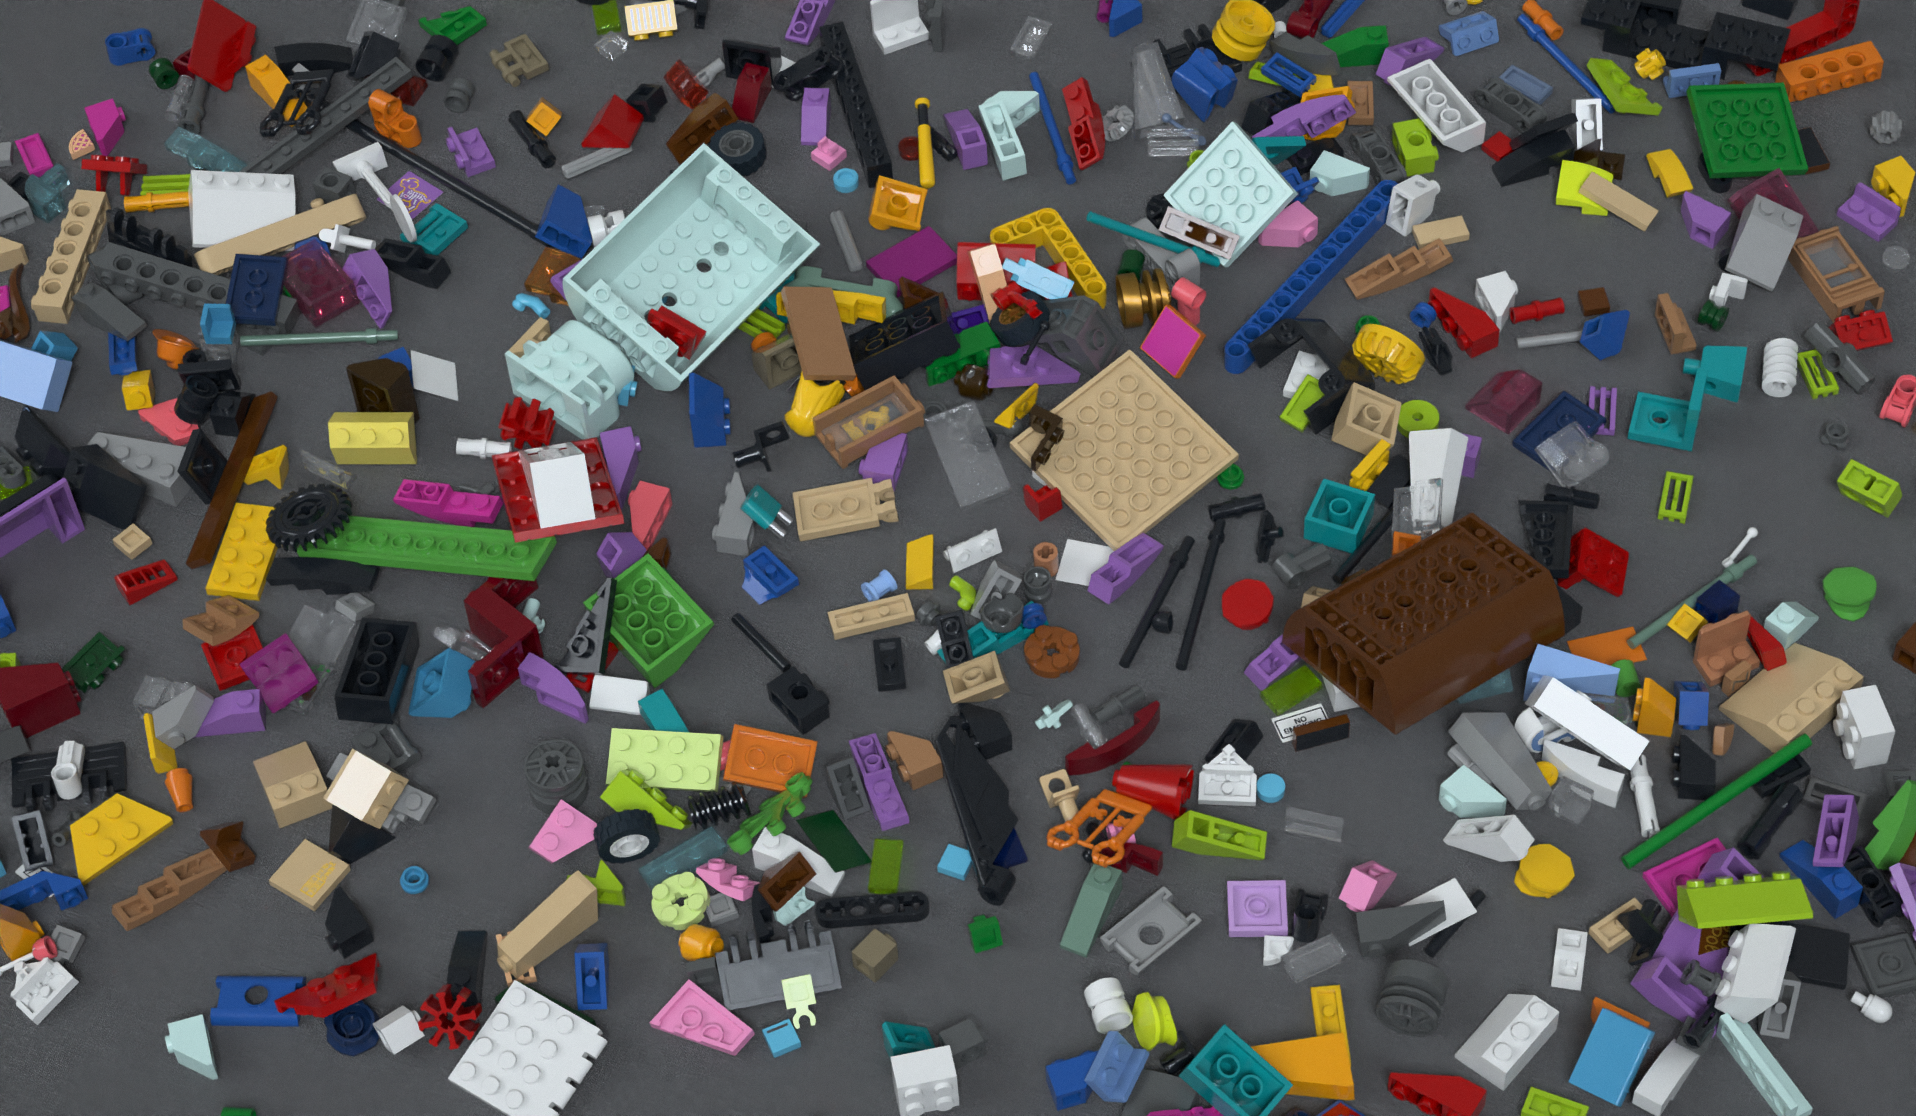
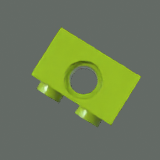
M1420 118L1392 123L1391 141L1399 162L1405 168L1407 177L1434 172L1435 161H1438L1439 156L1437 147L1432 146L1430 129L1425 127L1424 122Z

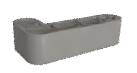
M1145 217L1130 225L1164 237L1150 220ZM1122 234L1126 245L1130 249L1138 250L1144 254V265L1152 273L1153 269H1162L1170 293L1175 283L1182 277L1200 286V262L1192 249L1188 248L1177 254Z

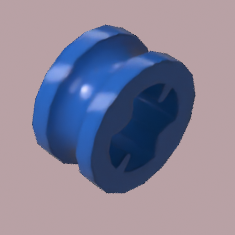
M1424 302L1418 303L1410 313L1412 322L1420 328H1428L1437 317L1434 308Z
M1032 603L1024 606L1022 624L1025 628L1034 629L1046 622L1047 617L1041 604Z

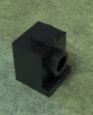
M641 84L626 99L630 106L643 114V122H654L656 120L655 115L667 103L662 85Z

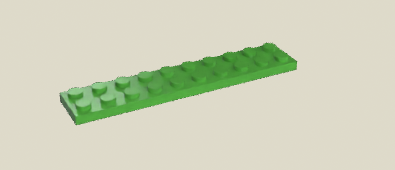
M348 516L350 523L342 520L344 531L339 527L334 528L337 538L328 533L326 534L328 544L319 538L317 539V549L311 542H308L307 552L303 550L300 544L297 548V553L299 557L338 559L358 562L364 565L535 581L557 541L555 536L534 540L527 539V541L515 543L511 530Z

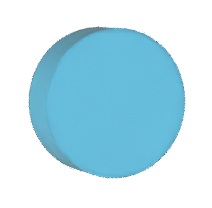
M840 169L833 176L834 187L841 193L853 192L859 186L858 174L853 169Z
M1272 773L1261 776L1256 786L1258 797L1267 803L1278 802L1285 794L1284 780L1279 775Z

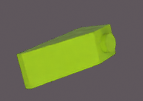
M1189 810L1174 820L1172 847L1199 855L1263 860L1265 859L1267 832Z

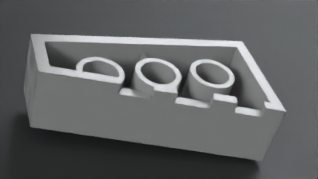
M97 432L87 444H98L147 487L146 495L177 507L191 489L177 472L186 447Z

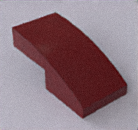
M1125 842L1123 859L1115 864L1108 865L1126 874L1133 865L1158 876L1163 868V852L1144 845ZM1109 847L1101 850V854L1110 858L1117 853Z

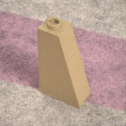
M579 870L573 873L497 944V962L501 969L506 973L510 972L518 979L522 974L524 975L531 967L538 965L597 922V888Z

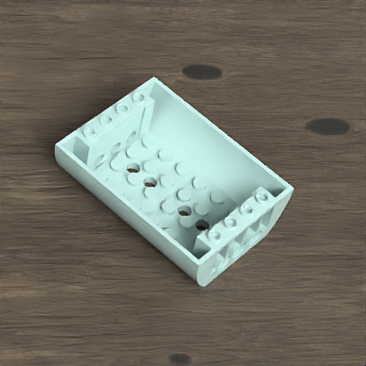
M703 143L563 278V291L577 321L584 323L613 342L625 354L630 364L635 366V372L654 389L673 391L689 377V373H693L818 249L820 243ZM716 246H723L727 249L728 253L723 256L718 255L714 252V248ZM706 263L710 266L711 270L704 273L699 271L696 265ZM670 296L675 299L676 304L674 306H666L662 299ZM662 305L707 331L705 338L690 360L684 356H677L679 347L668 337L665 339L647 323L644 316L651 309L658 311Z

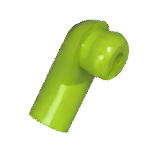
M955 575L951 579L949 586L960 593L961 598L957 601V605L963 610L969 611L976 598V589L964 579Z

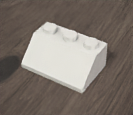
M1748 924L1740 931L1736 930L1728 942L1730 950L1722 965L1724 973L1715 991L1717 999L1714 1007L1724 1013L1728 1012L1731 1017L1746 1024L1777 1003L1796 928L1786 925Z
M1508 994L1457 1051L1455 1058L1504 1091L1557 1030L1559 1011L1535 995Z

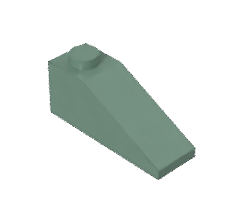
M1093 864L1079 893L1061 940L1060 948L1087 958L1122 891L1121 870L1111 866L1104 868Z

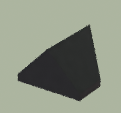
M332 805L329 854L351 864L396 839V837L385 830L365 823L339 807Z

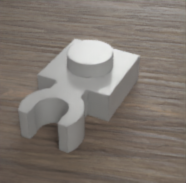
M56 925L51 938L56 944L58 954L57 957L51 960L59 962L62 966L65 961L73 964L86 937L81 933Z

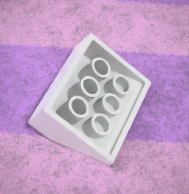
M191 170L188 197L192 247L208 248L295 215L294 175ZM293 247V248H290V249L285 250V251H295V250H294V247Z

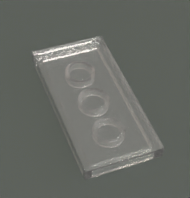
M974 400L924 419L961 511L1012 492Z

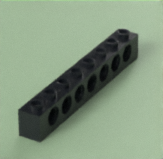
M838 22L820 26L821 47L827 46L831 49L834 56L841 57L845 62L842 73L832 78L868 187L872 188L876 186L879 175L893 179L892 162L844 23Z

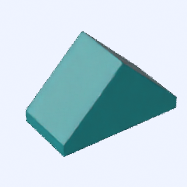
M887 1021L882 1024L884 1046L889 1058L936 1048L928 1029L925 1027Z

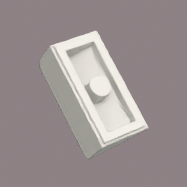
M595 675L589 707L590 709L641 715L638 701L650 695L649 683L641 680Z

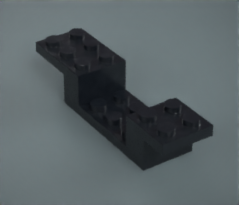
M1588 0L1581 17V25L1605 30L1602 49L1604 52L1637 59L1636 56L1645 49L1649 48L1651 52L1657 49L1666 61L1665 66L1675 69L1719 63L1721 68L1720 79L1722 80L1726 77L1731 60L1778 71L1791 31L1788 28L1720 12L1716 13L1710 32L1641 16L1643 0Z

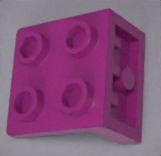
M286 633L239 664L256 689H260L263 700L272 713L285 708L290 702L303 693L310 691L312 687L319 683L304 657Z

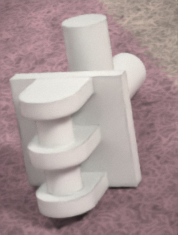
M335 224L334 230L322 229L319 233V238L322 241L331 243L330 249L345 253L346 245L368 250L375 249L376 247L375 240L350 236V228Z

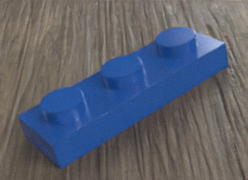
M108 332L109 368L111 375H128L133 371H137L136 335L129 341H126Z

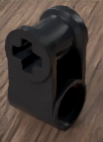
M1299 889L1292 924V936L1294 939L1304 943L1316 940L1322 920H1324L1326 915L1328 894L1319 896L1305 893L1304 889Z

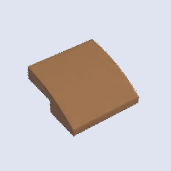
M228 595L207 601L206 612L182 619L183 629L211 646H215L232 639L246 630L259 618V612Z

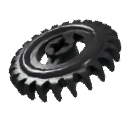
M312 484L307 489L301 487L298 492H290L289 497L284 496L281 498V503H276L273 506L274 510L269 512V517L266 520V532L270 541L273 544L275 543L277 548H281L282 545L286 552L288 551L289 544L295 553L299 544L307 552L308 542H311L317 549V539L320 538L328 544L326 534H332L333 537L337 538L334 528L339 527L342 531L345 530L342 520L350 523L348 515H352V503L347 493L339 487H334V485L329 484L325 486V484H318L315 487Z

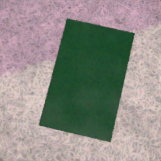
M834 810L796 820L835 873L872 862Z

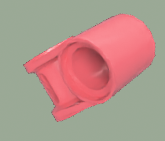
M1903 375L1897 379L1890 395L1883 404L1879 416L1880 419L1888 418L1901 423V426L1906 428L1916 406L1915 376Z

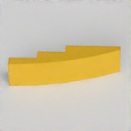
M833 290L841 322L855 325L858 318L879 323L884 322L886 318L885 297ZM778 292L776 295L777 315L787 317L781 292Z

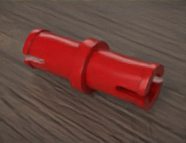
M1558 297L1542 302L1534 300L1528 305L1511 307L1509 309L1510 320L1513 324L1533 319L1537 322L1543 320V317L1564 314V302L1562 298Z

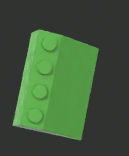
M647 553L615 578L617 586L609 640L614 643L643 677L656 688L677 672L713 627L714 622ZM596 593L583 602L586 611L591 612L599 598Z

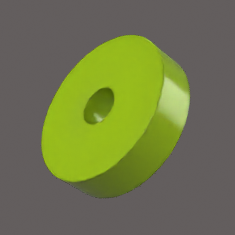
M1411 400L1401 405L1397 429L1403 436L1409 438L1410 431L1438 429L1439 413L1431 403L1423 400Z

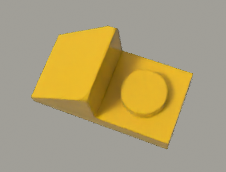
M281 445L254 456L244 482L247 485H251L267 479L278 489H282L289 471L287 447Z

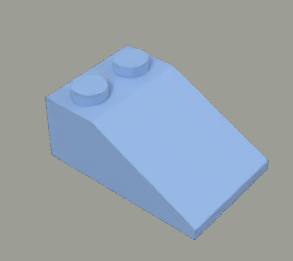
M1537 644L1527 672L1523 701H1527L1543 675L1554 677L1575 692L1577 690L1581 691L1592 699L1591 702L1595 701L1598 704L1613 703L1620 668Z

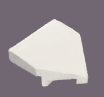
M1230 744L1224 747L1222 752L1211 762L1202 766V771L1199 773L1198 804L1256 806L1257 775L1254 773V768L1248 765Z
M48 957L43 958L40 962L28 964L23 961L16 962L14 966V972L17 973L15 989L11 992L10 996L16 1000V1006L36 1025H39L79 981L59 962H53Z

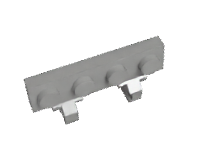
M339 753L326 775L329 781L333 782L348 757L347 755ZM406 784L381 828L393 834L400 821L405 822L408 818L423 825L437 800L433 796Z

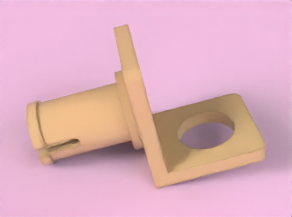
M1065 769L1041 776L1039 782L1049 807L1059 806L1065 822L1071 820L1079 811L1075 802L1080 791L1079 786L1072 787ZM1053 779H1060L1065 785V790L1052 793L1048 786L1049 782Z

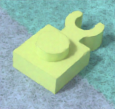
M811 974L781 980L786 1008L796 1009L793 1017L794 1027L796 1029L800 1028L799 1018L802 1015L810 1018L811 1026L815 1025V1016L808 1009V1005L816 1004Z

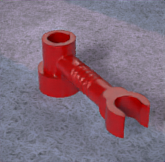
M1012 281L1003 289L998 288L991 294L993 301L1002 311L1011 306L1012 303H1015L1023 308L1032 319L1037 318L1043 313L1036 307L1038 303L1034 299L1028 300L1021 295L1023 292L1015 281Z

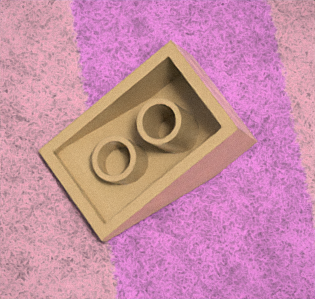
M306 741L253 761L279 828L332 809V803L323 798L327 792V787Z

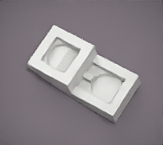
M1558 928L1551 987L1581 991L1588 932Z

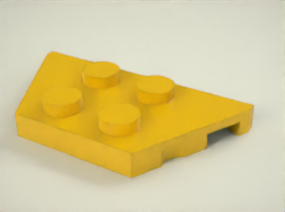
M118 793L70 825L78 879H80L83 886L173 825V820L171 817Z

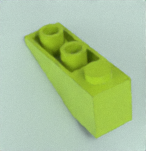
M629 769L621 770L600 796L616 812L628 809L646 810L648 813L653 814L656 824L683 830L690 828L693 824L687 819L688 814L682 808L676 805L673 807L666 801L667 796L659 789L649 787L644 782L645 777L634 769L631 771Z

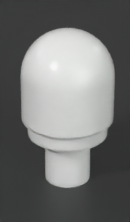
M1856 991L1851 999V1002L1862 1008L1860 1012L1864 1014L1863 1016L1876 1023H1885L1892 1016L1891 1005L1877 995L1870 994L1869 997H1866Z

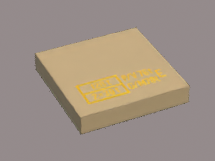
M304 839L272 875L269 883L272 887L315 912L351 869L349 864Z

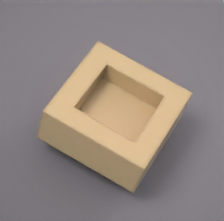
M134 523L112 539L114 545L131 560L152 545L151 538Z

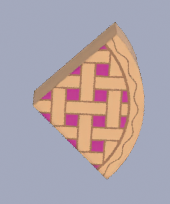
M84 129L78 131L69 142V152L72 160L95 150L93 142Z

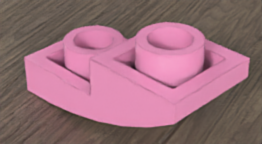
M709 859L707 863L696 867V873L706 883L717 891L740 901L751 898L754 886L760 884V882L749 880V877L745 875H737V866L725 863L724 859Z

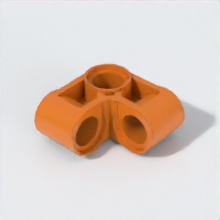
M376 89L370 95L368 101L376 130L405 148H413L419 145L422 141V136L416 117L404 112L402 101L399 98L381 89Z

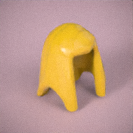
M801 372L791 410L784 415L790 429L803 437L815 436L813 417L838 405L845 394L844 386L839 380L825 386H819L813 380H804L803 373Z

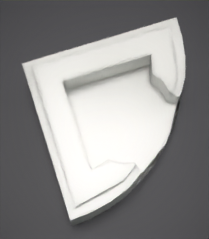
M1264 935L1263 966L1274 965L1283 961L1292 951L1294 938L1292 936Z

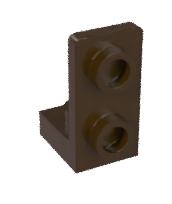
M1034 404L1029 412V425L1040 434L1046 433L1031 456V469L1037 471L1041 464L1045 465L1051 455V448L1054 444L1058 445L1065 430H1063L1062 417Z

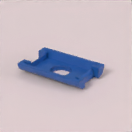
M217 976L215 983L217 988L220 989L217 1008H211V1026L299 1027L301 1015H296L294 1008H289L283 1013L278 1012L274 1001L304 987L306 983L305 976ZM255 986H263L268 990L267 999L258 1005L249 1004L245 1000L247 991Z

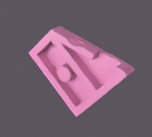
M561 799L528 848L552 864L594 840L593 830L597 827V823Z

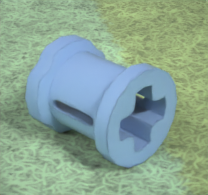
M885 569L879 572V576L869 583L864 582L861 584V590L869 602L879 600L889 591L893 592L897 589L896 581Z

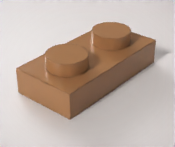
M1347 81V86L1353 91L1351 99L1355 104L1356 111L1354 115L1348 117V125H1373V81Z

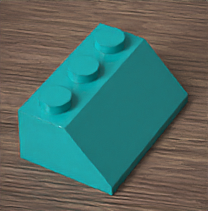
M1225 1024L1179 1075L1181 1079L1223 1116H1267L1293 1086L1290 1081Z

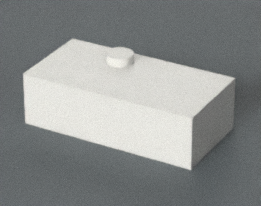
M1543 675L1525 704L1617 766L1631 770L1649 741L1591 703L1592 699L1581 691L1577 690L1575 692L1554 677Z

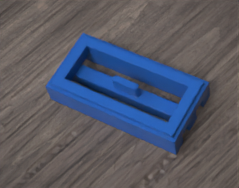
M1277 52L1261 68L1263 75L1300 98L1305 90L1308 91L1311 84L1314 85L1316 83L1315 75ZM1275 62L1282 65L1286 69H1283L1282 67L1278 66L1277 64H1275ZM1293 73H1295V74L1298 75L1299 77L1303 78L1305 81L1299 79L1298 77H1296L1295 75H1293Z

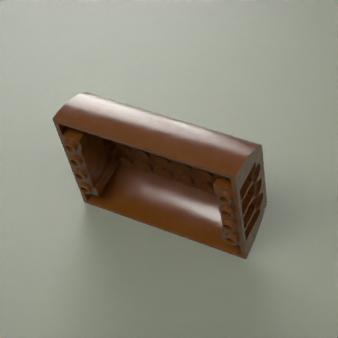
M1469 513L1296 610L1286 622L1282 643L1396 735L1534 654L1537 644L1547 646L1563 637L1565 623L1559 592L1550 571L1474 513Z

